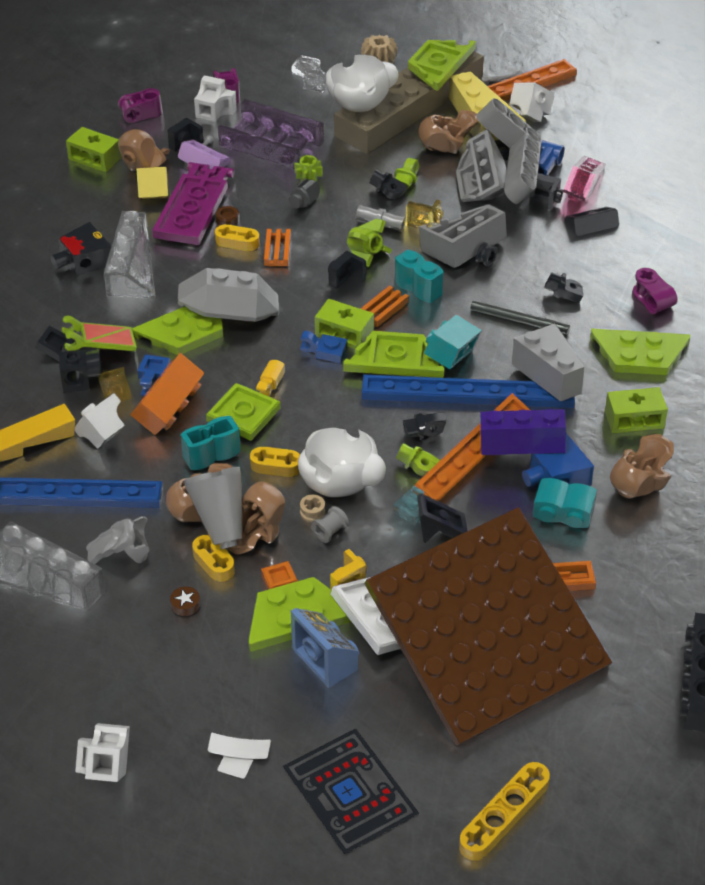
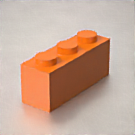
M179 353L165 368L130 415L154 435L162 428L167 431L177 419L173 416L175 412L180 413L189 403L186 397L188 395L193 396L202 384L198 381L204 372L182 353Z

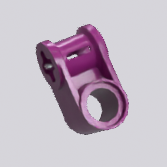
M231 68V71L225 72L213 71L214 78L225 80V89L236 91V104L239 103L240 87L236 69Z
M155 88L123 95L118 101V107L123 112V117L128 123L156 118L163 113L160 91Z
M640 268L636 271L635 279L637 282L633 287L632 294L651 314H656L677 304L678 297L675 289L666 283L655 270Z

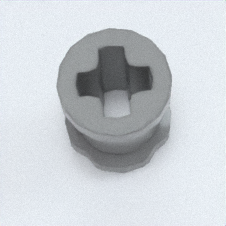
M333 506L323 518L312 521L311 529L321 542L328 543L333 534L340 529L345 530L349 526V520L339 507Z

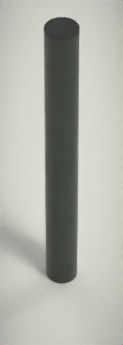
M474 300L471 303L470 310L539 328L555 323L560 332L567 335L570 330L569 324Z

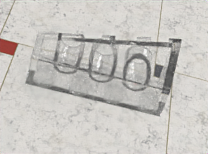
M122 211L104 270L107 296L156 299L146 212Z
M12 521L0 531L1 588L12 590L14 587L26 590L27 595L52 597L54 602L87 611L106 592L103 568Z

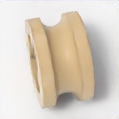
M314 494L303 497L300 501L301 518L311 523L315 519L320 520L325 516L324 499Z

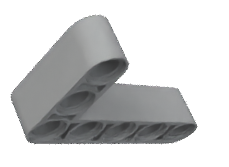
M493 98L477 114V119L487 130L510 148L504 192L510 201L519 204L536 188L541 138L532 127L506 105Z

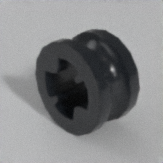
M484 242L477 251L476 262L484 263V266L490 267L497 257V247H490V244Z

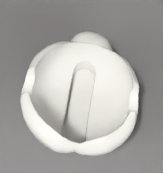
M355 55L354 63L350 67H343L342 62L332 66L327 71L326 85L332 98L341 107L352 112H366L375 108L383 101L389 88L396 84L399 74L396 67L391 63L381 62L371 55Z
M324 428L313 432L307 439L306 447L298 459V469L301 477L314 491L333 498L349 496L361 491L366 486L379 484L385 477L386 466L383 459L378 455L373 438L359 430V438L352 437L345 429Z

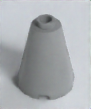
M240 467L222 469L218 472H209L185 479V488L213 545L220 544L221 549L237 546V540L242 538Z

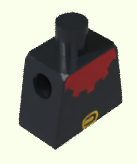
M91 222L60 237L58 240L60 252L51 255V262L55 269L68 265L76 275L114 265L112 246Z

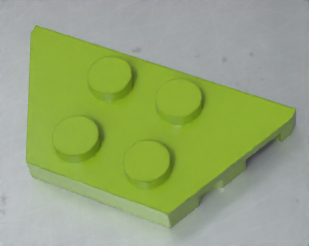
M427 40L408 60V69L434 90L438 91L476 49V41L469 40L468 45H456V40Z
M186 306L132 328L134 338L140 339L145 337L150 339L153 346L165 348L168 352L176 355L179 353L184 354L223 337L221 318L202 316L191 311Z
M591 328L590 339L599 344V352L609 361V365L614 372L668 375L673 364L681 357L682 350L689 346L691 338L690 334Z
M372 331L366 337V341L360 343L355 349V355L350 360L346 358L343 362V372L444 378L443 365L440 366L437 361L424 354L428 345L424 334Z
M315 577L258 592L249 636V650L252 652L292 640L291 611L295 608L322 613L329 622L333 621L337 626L350 623L351 620L332 597V590Z

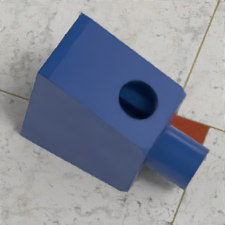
M566 433V453L531 454L530 468L522 472V477L528 487L540 483L543 478H554L568 484L579 483L590 486L592 485L594 465Z

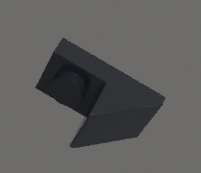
M422 493L417 496L424 543L430 540L437 532L455 538L468 531L464 513Z

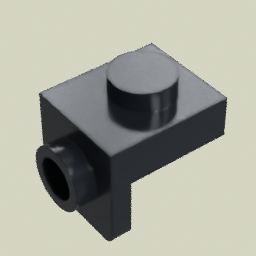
M538 173L536 188L530 193V197L549 201L548 209L553 210L556 203H560L563 197V189H560L561 179Z
M345 251L336 260H333L328 265L329 285L334 288H338L351 276L363 281L366 278V260L349 251Z
M49 325L38 340L35 348L59 361V352L68 351L65 349L64 344H72L75 340L72 338L67 339L65 333Z

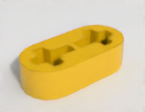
M225 224L215 229V242L220 247L254 251L260 245L259 233L255 229Z
M257 447L250 453V467L259 474L293 477L300 473L298 469L300 454L297 451L288 449Z
M209 535L199 536L193 541L194 559L214 581L225 582L234 576V559L226 549H221L220 544L213 545Z

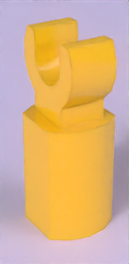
M270 360L260 376L256 390L270 397L271 391L277 388L285 373V364L279 360Z

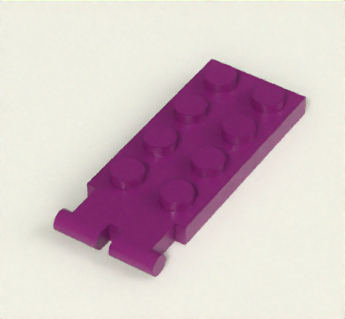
M189 162L188 174H182L152 230L153 238L199 245L228 189V177H234V169L213 166L210 169L209 165Z

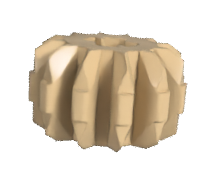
M371 35L370 38L364 39L361 54L371 55L381 62L392 64L397 55L396 43L388 35Z

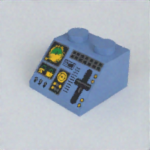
M298 608L291 611L292 649L328 688L358 670L359 650L353 641L347 640L340 633L338 626L333 621L329 622L319 612Z

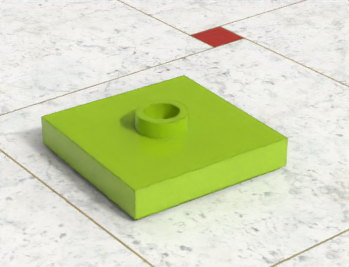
M235 383L206 414V421L210 422L218 417L231 416L239 427L240 436L252 441L281 409V402Z

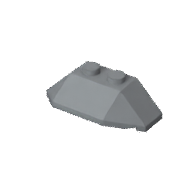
M486 129L467 141L465 146L467 149L461 156L456 169L460 198L463 203L488 201L505 193L504 186L507 172L505 161L490 131Z
M205 268L178 284V305L186 306L191 311L205 317L256 322L270 316H276L279 313L278 294L257 273L224 270L221 268Z

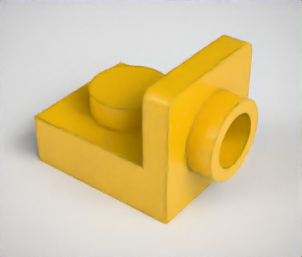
M350 549L343 552L344 567H339L330 574L331 590L333 586L366 578L367 566L362 557L356 556Z

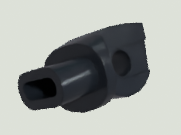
M377 169L373 172L369 182L377 188V193L382 191L386 197L394 200L403 196L407 190V186L395 179L392 174L388 172L383 174Z
M551 272L544 286L545 289L554 292L553 296L557 298L562 296L577 303H580L583 298V286L575 280L566 279L565 273L558 275Z
M419 413L414 415V419L403 420V428L407 438L418 437L419 440H423L424 435L430 437L440 435L444 430L447 420L444 413L426 415Z

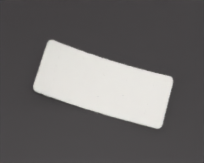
M211 733L207 750L211 753L228 757L266 759L271 740L240 739Z

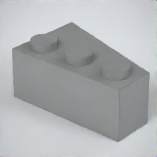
M555 323L514 338L512 365L559 401L582 394L585 366Z

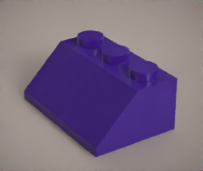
M564 409L480 412L481 455L566 453Z

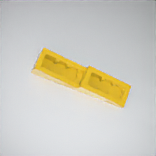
M65 403L1 429L0 462L22 457L23 448L73 437L75 418Z

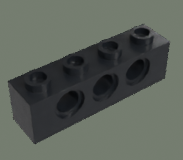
M695 612L693 624H687L685 642H690V648H685L683 666H688L689 671L683 673L682 691H687V697H682L680 716H685V729L705 732V614Z

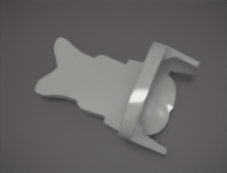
M141 516L135 520L127 518L117 521L110 529L88 543L86 546L88 551L87 567L91 568L103 557L107 558L114 552L119 553L123 550L135 562L140 564L145 561L150 551L144 534L147 518ZM135 539L138 542L139 546H134Z

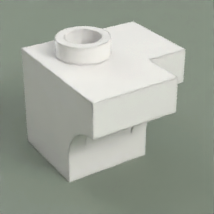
M204 75L201 79L199 93L194 99L196 118L216 122L223 115H233L237 110L236 91L225 89V80Z
M514 83L510 105L521 110L523 117L533 122H541L542 115H550L555 94L537 83Z
M113 393L97 406L94 403L87 406L81 412L83 417L75 426L77 435L90 440L97 449L117 436L125 426L117 415V406L121 402L119 398Z
M96 724L93 739L80 738L78 740L75 772L85 774V779L118 782L126 775L130 726Z

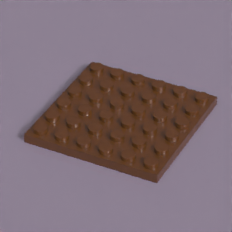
M519 507L368 578L364 583L456 747L613 663Z

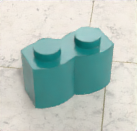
M408 249L395 257V282L398 286L412 291L418 299L428 303L443 295L444 272L441 267L433 262L425 261L422 255Z
M231 416L218 417L206 425L191 427L180 434L183 459L191 470L206 468L216 460L232 458L241 451L239 427Z
M543 478L534 500L533 517L544 522H562L573 528H588L596 504L597 489L585 484H568L559 479Z

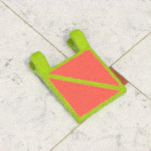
M72 316L63 317V322L71 323L72 326L70 328L62 327V332L66 334L67 339L72 338L75 340L72 344H64L65 349L68 351H75L82 347L136 351L137 346L132 327L79 322ZM74 330H76L77 332L81 331L82 336L74 332Z

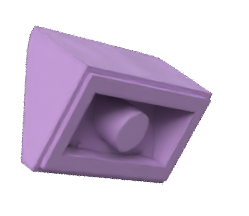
M195 140L182 142L178 153L179 159L187 163L206 164L210 166V169L213 166L225 167L231 160L230 157Z

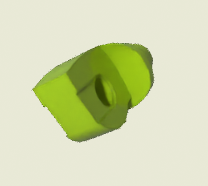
M409 157L405 161L403 168H397L394 172L395 179L407 186V189H409L411 184L417 182L416 174L420 168L418 160Z
M404 443L395 458L406 464L405 469L411 467L416 474L422 477L440 461L432 454L422 450L421 447L416 446L413 449Z

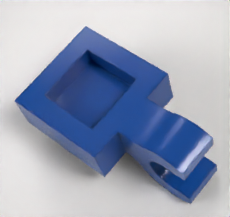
M303 331L300 339L303 341L300 347L301 351L314 352L317 359L341 363L347 348V339L322 334L321 339H319L313 332Z
M144 355L137 371L138 379H141L140 386H143L141 396L146 395L169 365L170 358Z

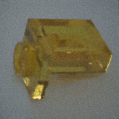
M436 199L432 206L409 201L406 206L405 226L419 229V226L425 224L427 228L435 226L437 223L440 224V219H443L444 210L441 209V200Z
M124 367L104 372L102 376H99L100 386L105 399L113 393L121 402L132 398Z

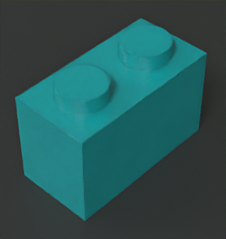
M455 315L448 321L444 320L437 330L433 329L426 338L428 345L424 354L446 368L451 369L473 351L482 330L460 316Z

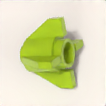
M376 218L359 227H354L347 236L349 249L353 254L366 260V267H370L374 253L382 251L391 254L392 249L383 245V239L379 235L385 226L386 221Z

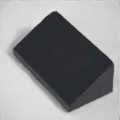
M607 206L564 217L565 222L576 236L619 226L618 210Z

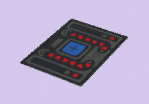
M353 729L283 765L284 770L343 854L355 850L419 815L418 810L357 729Z

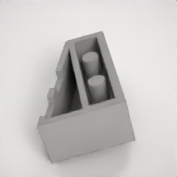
M485 205L462 212L460 218L448 221V218L440 219V224L427 228L426 224L419 226L421 251L454 268L460 266L476 256L479 247L484 242L490 244L491 247L507 237L505 212L491 205Z

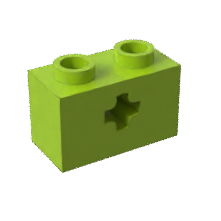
M81 127L66 140L68 159L106 173L122 158L118 146L119 139Z
M328 299L315 315V335L321 338L322 334L345 338L347 339V347L356 349L360 343L365 342L366 337L374 331V313L335 300Z
M660 387L607 392L605 414L612 434L665 429L668 408Z

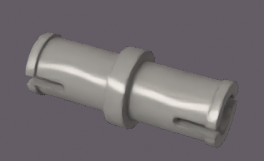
M360 204L356 211L357 220L369 222L376 218L386 221L384 227L398 230L399 232H402L405 225L406 217L387 213L382 208L376 210Z

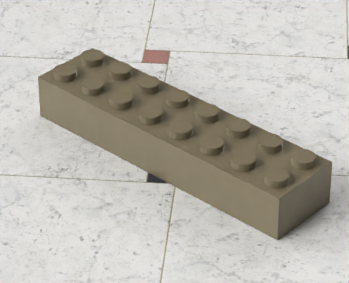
M473 51L453 75L471 71L481 80L483 77L484 56ZM407 67L398 73L399 76L396 84L389 88L383 101L375 108L366 112H352L342 108L334 113V136L368 154L449 101L450 78L436 91Z

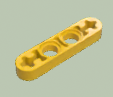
M531 762L524 765L463 829L460 834L459 850L465 858L477 861L487 856L538 801L549 786L550 772L548 768L539 762ZM536 776H539V777H540V781L537 780V779H535V780L529 785V790H528L526 787H527L528 784H529V777L535 778ZM517 794L524 799V802L516 806L509 804L506 798L509 795ZM493 815L499 816L503 819L504 824L499 827H492L486 822V819ZM482 832L483 835L481 836L480 846L477 844H474L472 847L469 846V841L475 842L480 837V833Z

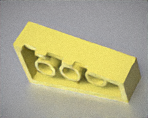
M471 71L450 77L448 97L458 113L461 110H468L478 114L493 98H496L526 122L523 117ZM479 122L470 130V133L474 137L485 131L486 128ZM491 133L494 140H499L495 135Z

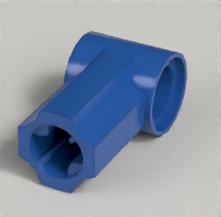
M541 140L539 174L548 176L555 165L559 166L561 164L565 146Z

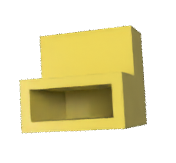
M166 167L136 168L139 200L169 198Z

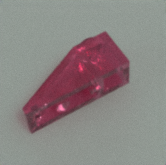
M584 156L573 166L563 192L568 194L567 197L577 202L585 201L592 192L606 164Z

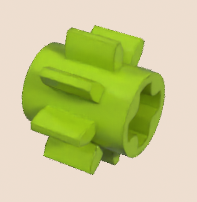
M305 155L300 158V163H294L296 179H300V181L303 179L317 181V176H323L321 160L317 161L315 156Z

